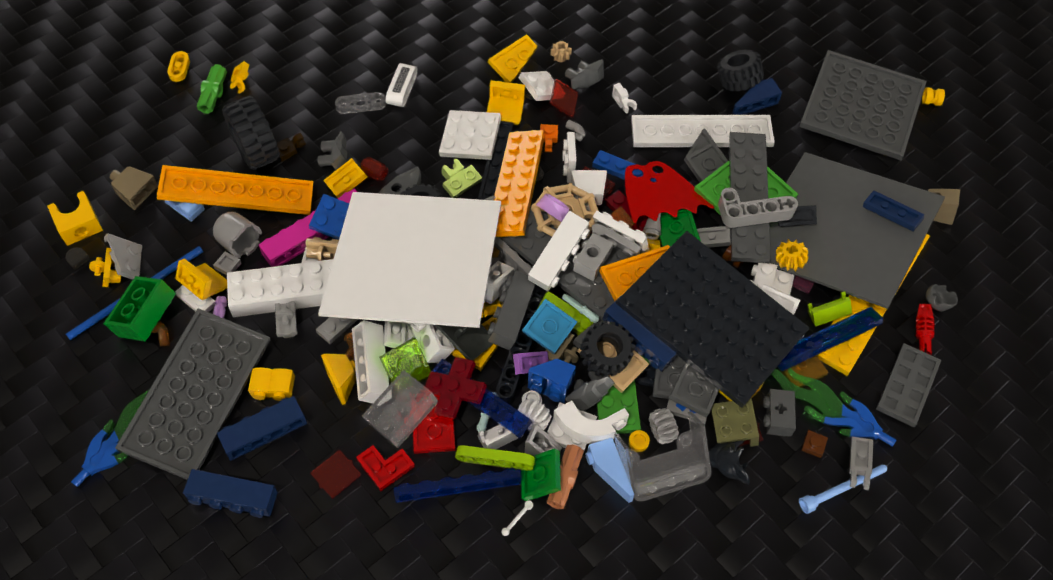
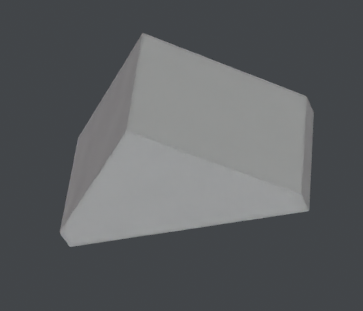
M537 424L533 425L525 441L526 454L534 456L554 448L561 451L562 446Z

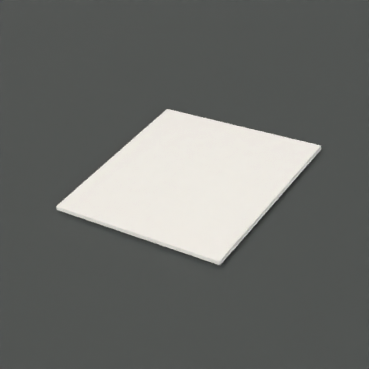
M353 192L318 315L323 317L480 328L501 201Z

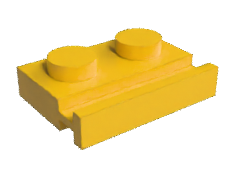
M351 158L323 181L335 196L339 198L345 192L351 191L364 181L367 176Z

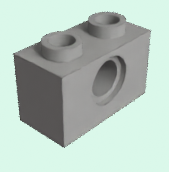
M595 233L589 239L586 238L581 247L582 251L580 253L577 252L572 262L575 263L573 271L594 281L600 267L605 264L611 254L613 242Z

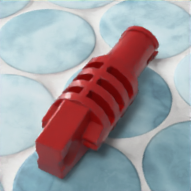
M919 304L916 317V337L919 339V350L925 352L926 348V353L932 355L931 340L935 336L931 304Z

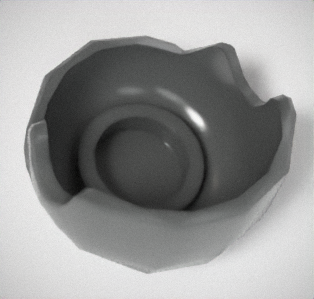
M933 284L928 287L925 295L927 303L931 304L932 308L939 312L951 309L958 302L956 293L948 292L946 285Z

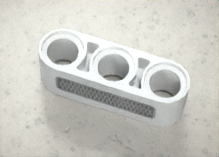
M399 63L386 94V104L399 107L405 106L417 76L416 66Z

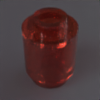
M372 157L363 159L360 164L361 170L375 180L382 181L388 174V167Z

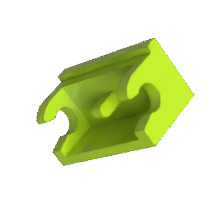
M845 291L841 292L840 299L814 308L812 303L807 304L808 314L815 327L852 314L851 300L849 296L846 297Z

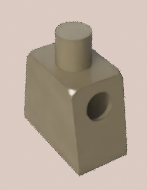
M130 166L126 167L121 173L114 170L110 174L111 186L115 193L133 210L158 187L153 175Z
M928 189L929 192L945 196L934 221L952 225L959 205L960 190Z

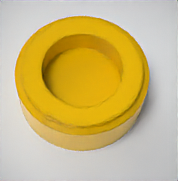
M636 430L631 433L629 446L632 450L643 452L648 448L650 438L646 432Z

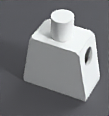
M572 170L571 183L589 194L593 193L596 205H601L607 170ZM587 203L584 204L586 210L590 211L589 205Z

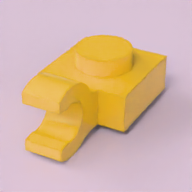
M245 61L234 68L231 77L232 83L230 88L233 89L237 86L239 94L245 90L243 81L249 75V64Z

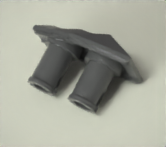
M603 59L591 64L581 61L578 65L579 72L573 68H568L565 72V77L571 80L572 89L588 88L604 78Z
M342 131L339 132L335 140L321 142V150L323 152L332 151L331 155L318 156L320 167L332 165L337 170L347 162V139Z
M594 370L589 371L591 381L575 380L572 384L574 391L565 400L567 402L573 401L576 408L581 411L592 407L601 401L602 397L615 384L608 375L602 377V374L597 376L594 375Z

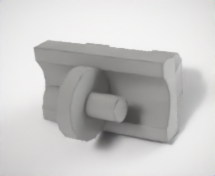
M291 301L286 304L276 303L277 337H295L297 335L295 302Z

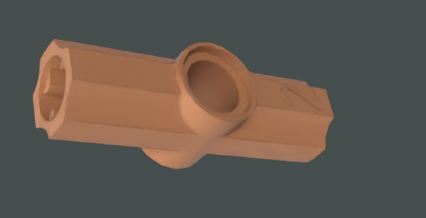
M572 444L567 445L560 464L561 491L549 494L547 504L553 508L564 509L570 490L575 485L578 475L577 470L584 450L579 446Z

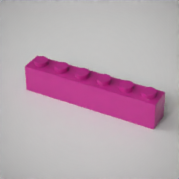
M353 189L345 192L337 199L350 203L352 193L357 191ZM315 211L259 244L263 257L271 267L281 266L303 253L307 238L320 237L322 240L330 237L309 229V224Z

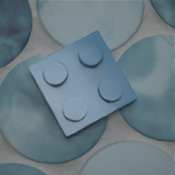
M545 299L525 325L522 332L552 354H555L577 321Z

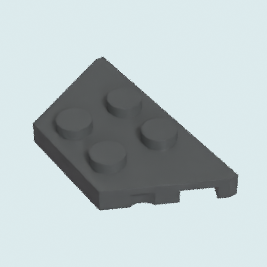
M705 128L701 131L684 159L699 182L703 181L728 161Z

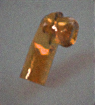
M158 321L152 333L158 332L160 346L170 345L168 329L163 322Z

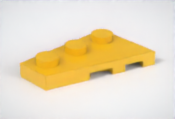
M526 34L489 58L488 64L505 82L512 83L537 50V45Z

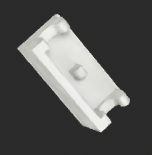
M515 414L508 421L485 432L483 430L478 432V438L484 448L498 449L522 437L524 427L522 423H518L517 415Z

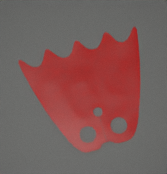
M653 161L644 166L638 164L630 165L625 170L626 196L634 223H637L638 218L642 215L657 221L658 215L662 212L677 217L678 210L687 209L696 214L698 205H706L714 209L713 205L694 191L695 187L663 162ZM660 166L664 171L662 173H655L652 168ZM639 169L643 172V176L636 177L632 174V171ZM655 178L656 182H651L650 179Z

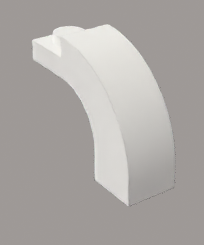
M573 401L555 409L553 415L555 422L565 434L574 440L587 444L609 438L614 439L616 430L625 427L629 417L628 412L623 408L605 419L592 420L583 416Z

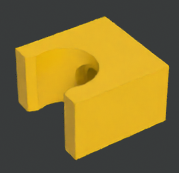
M84 191L77 193L80 204L71 213H61L54 203L47 205L56 228L67 246L103 231Z

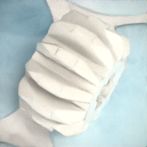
M532 398L525 399L519 405L516 413L518 422L522 423L523 427H526L529 432L534 424L545 430L552 416L549 413L550 410L545 408V404H541L538 399L535 401Z

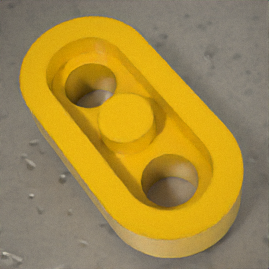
M178 51L171 57L167 72L169 78L174 82H179L186 78L190 59L186 52Z

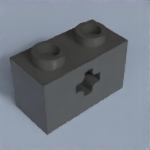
M770 389L768 395L764 396L763 407L766 408L763 425L767 427V434L792 436L796 429L795 391Z

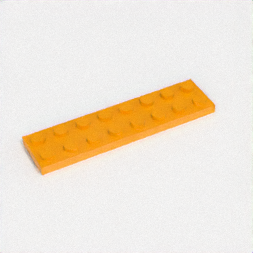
M544 130L509 132L494 195V201H501L496 237L525 235L545 137Z
M162 165L157 200L310 215L313 181Z

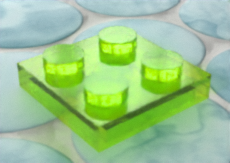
M416 338L406 341L379 357L397 393L427 377L431 372Z

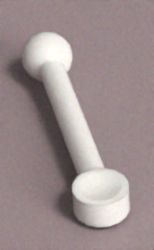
M532 501L525 502V506L506 528L501 530L502 535H509L510 529L523 514L533 508Z

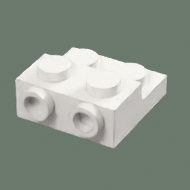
M771 263L753 265L751 275L754 276L753 281L750 280L760 289L765 284L790 295L794 274L777 270L778 265Z

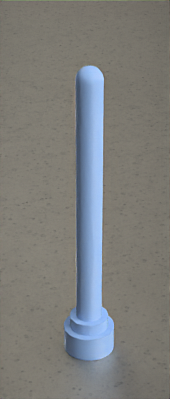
M886 465L873 468L870 479L887 471ZM858 475L856 477V486L862 484L864 476ZM850 480L816 496L806 495L799 498V505L802 511L809 514L816 510L818 504L851 489Z

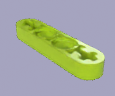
M465 445L458 446L455 455L457 460L466 463L528 471L533 470L535 457L530 454Z

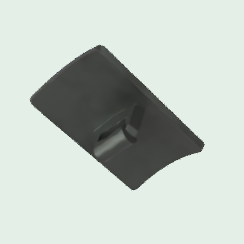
M481 323L480 328L435 325L468 360L476 359L493 344L488 342L490 334L487 333L488 331Z

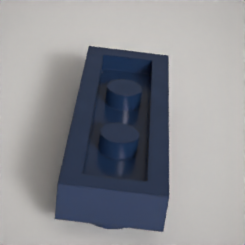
M874 190L863 203L864 208L913 232L923 221L925 215Z

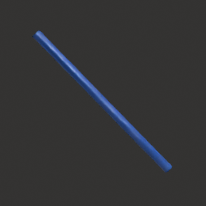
M200 246L196 247L151 278L164 279L177 270L178 261L185 258L189 262L203 253V250ZM120 298L66 333L67 337L72 340L108 316Z

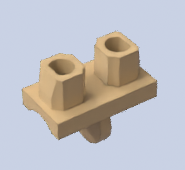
M320 237L307 238L306 257L316 258L318 261L334 259L339 240L332 239L327 241L322 240Z

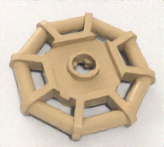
M570 182L566 185L546 186L543 188L540 197L531 205V210L534 212L538 225L537 230L552 237L556 230L549 226L552 224L558 229L561 224L559 220L547 213L548 219L544 221L541 211H546L536 205L547 193L566 204L572 213L583 219H591L588 227L590 232L586 237L589 238L592 231L591 227L595 224L593 215L598 211L594 199L595 195L593 193L589 194ZM587 203L589 205L590 211L586 210L584 204Z

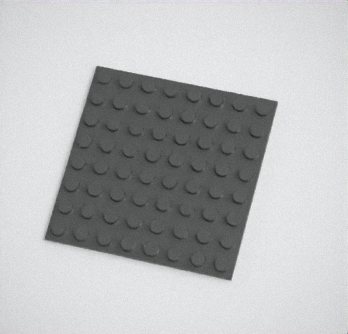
M805 152L786 183L798 193L796 198L798 206L816 205L817 224L778 226V221L770 222L771 260L769 263L778 265L777 268L840 292L845 291L848 295L888 309L945 196ZM874 190L925 215L923 221L913 232L864 208L863 203ZM788 239L791 242L797 239L798 244L803 242L808 249L807 263L804 264L803 269L797 267L796 272L791 268L788 271L786 267L780 268L779 263L776 262L777 247H780L781 242L786 243Z

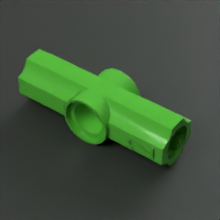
M215 64L212 66L207 80H203L201 84V95L197 103V109L205 114L213 111L217 98H220L223 93V82L227 71L221 65Z

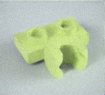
M454 159L453 169L448 168L446 165L442 167V175L447 180L443 182V188L452 198L458 197L482 181V176L472 165L464 169V166L458 159Z

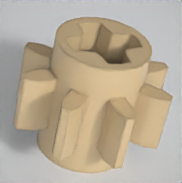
M564 41L553 44V49H551V56H554V61L558 62L569 60L572 53V48H568V43Z

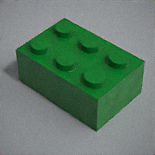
M135 276L103 324L118 337L145 342L167 307L171 304L176 293L162 279Z

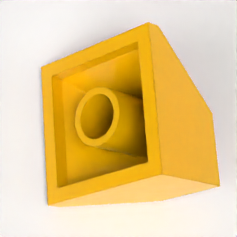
M322 354L321 357L327 375L341 404L344 405L356 382L355 363L353 360L349 361L346 354Z

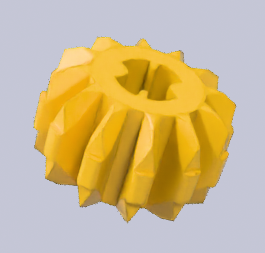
M789 239L786 243L781 242L780 247L776 249V262L779 263L780 268L786 267L787 271L791 268L796 272L797 267L803 269L804 264L808 261V249L803 242L798 244L797 239L794 242H791Z

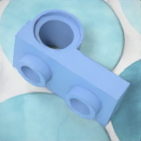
M164 200L167 205L191 222L205 210L202 204Z

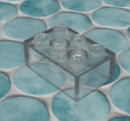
M403 370L362 417L372 428L396 448H399L437 405L438 400L429 389Z

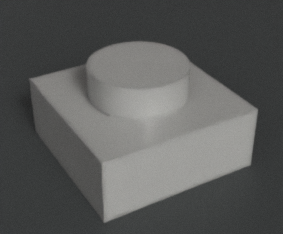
M225 251L213 266L219 272L227 275L229 272H235L242 263L240 259Z

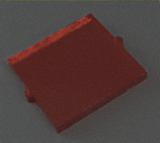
M555 79L550 104L558 108L560 112L573 117L578 92L570 88L568 84Z
M339 450L313 470L311 475L319 483V487L323 488L333 499L359 478L361 473L354 467L352 460H348Z

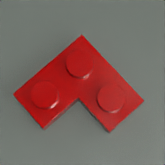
M372 445L356 457L380 491L415 467L414 462L403 448L385 460L375 446Z

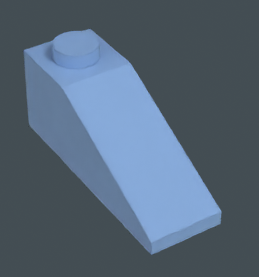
M613 438L589 444L588 451L585 453L588 464H592L594 471L628 503L632 502L634 492Z

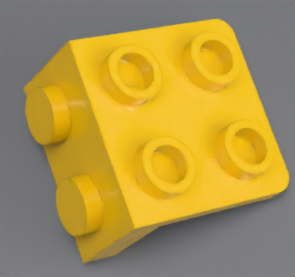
M491 80L487 112L500 113L501 121L512 122L515 125L520 124L525 100V85Z

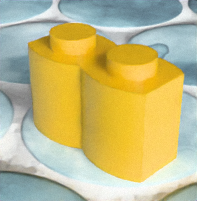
M252 368L248 388L250 395L257 400L272 397L277 401L292 397L295 380L293 370Z

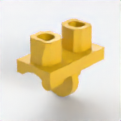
M106 248L105 262L102 261L101 257H97L96 261H92L89 264V269L95 272V276H100L101 272H104L102 287H109V283H120L121 276L117 274L116 270L110 269L111 266H115L109 254L112 251L111 248Z

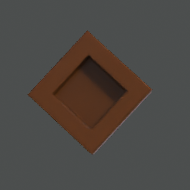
M808 430L801 451L821 458L828 437Z

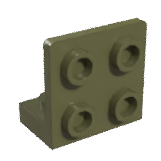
M752 398L742 408L734 401L712 405L711 411L717 443L749 440L750 447L759 445V433Z

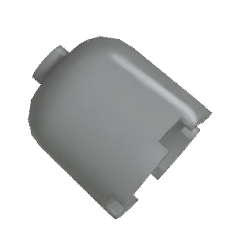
M236 212L224 213L214 223L213 236L215 240L237 258H241L240 256L245 254L249 256L260 244L258 241L259 234H262L260 227Z

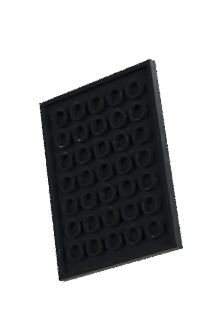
M688 231L616 302L619 307L675 351L680 358L741 408L810 328Z

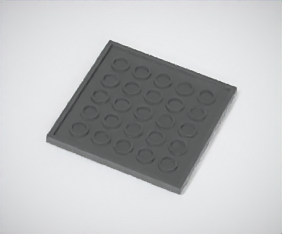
M828 50L799 127L902 160L927 81Z

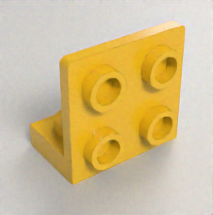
M185 258L178 261L175 279L201 300L227 289V280L206 263L195 267Z

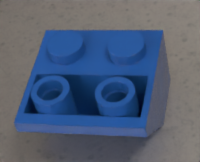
M554 359L530 367L528 372V388L548 396L554 402L560 401L565 403V398L569 395L574 382L576 366L560 359Z

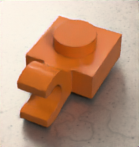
M541 124L540 130H544L545 152H552V143H557L558 125Z

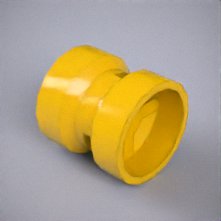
M926 87L922 95V104L929 105L932 103L935 106H941L944 101L945 90H933Z

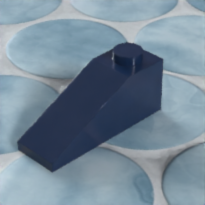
M773 78L761 80L759 84H755L734 105L732 115H745L779 104L782 91Z

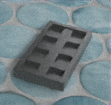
M904 343L901 346L876 410L915 427L941 360Z

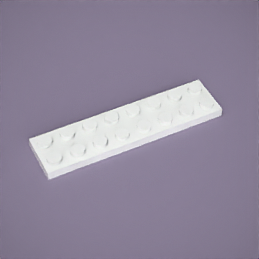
M632 115L631 117L633 147H692L704 128L718 147H729L730 132L766 134V147H773L775 143L770 115Z

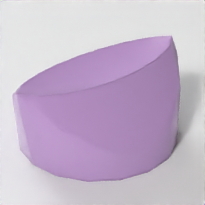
M547 193L536 204L560 222L563 221L570 209L562 201Z

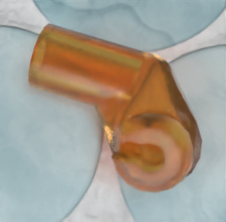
M352 332L344 336V341L349 346L345 353L349 361L354 358Z

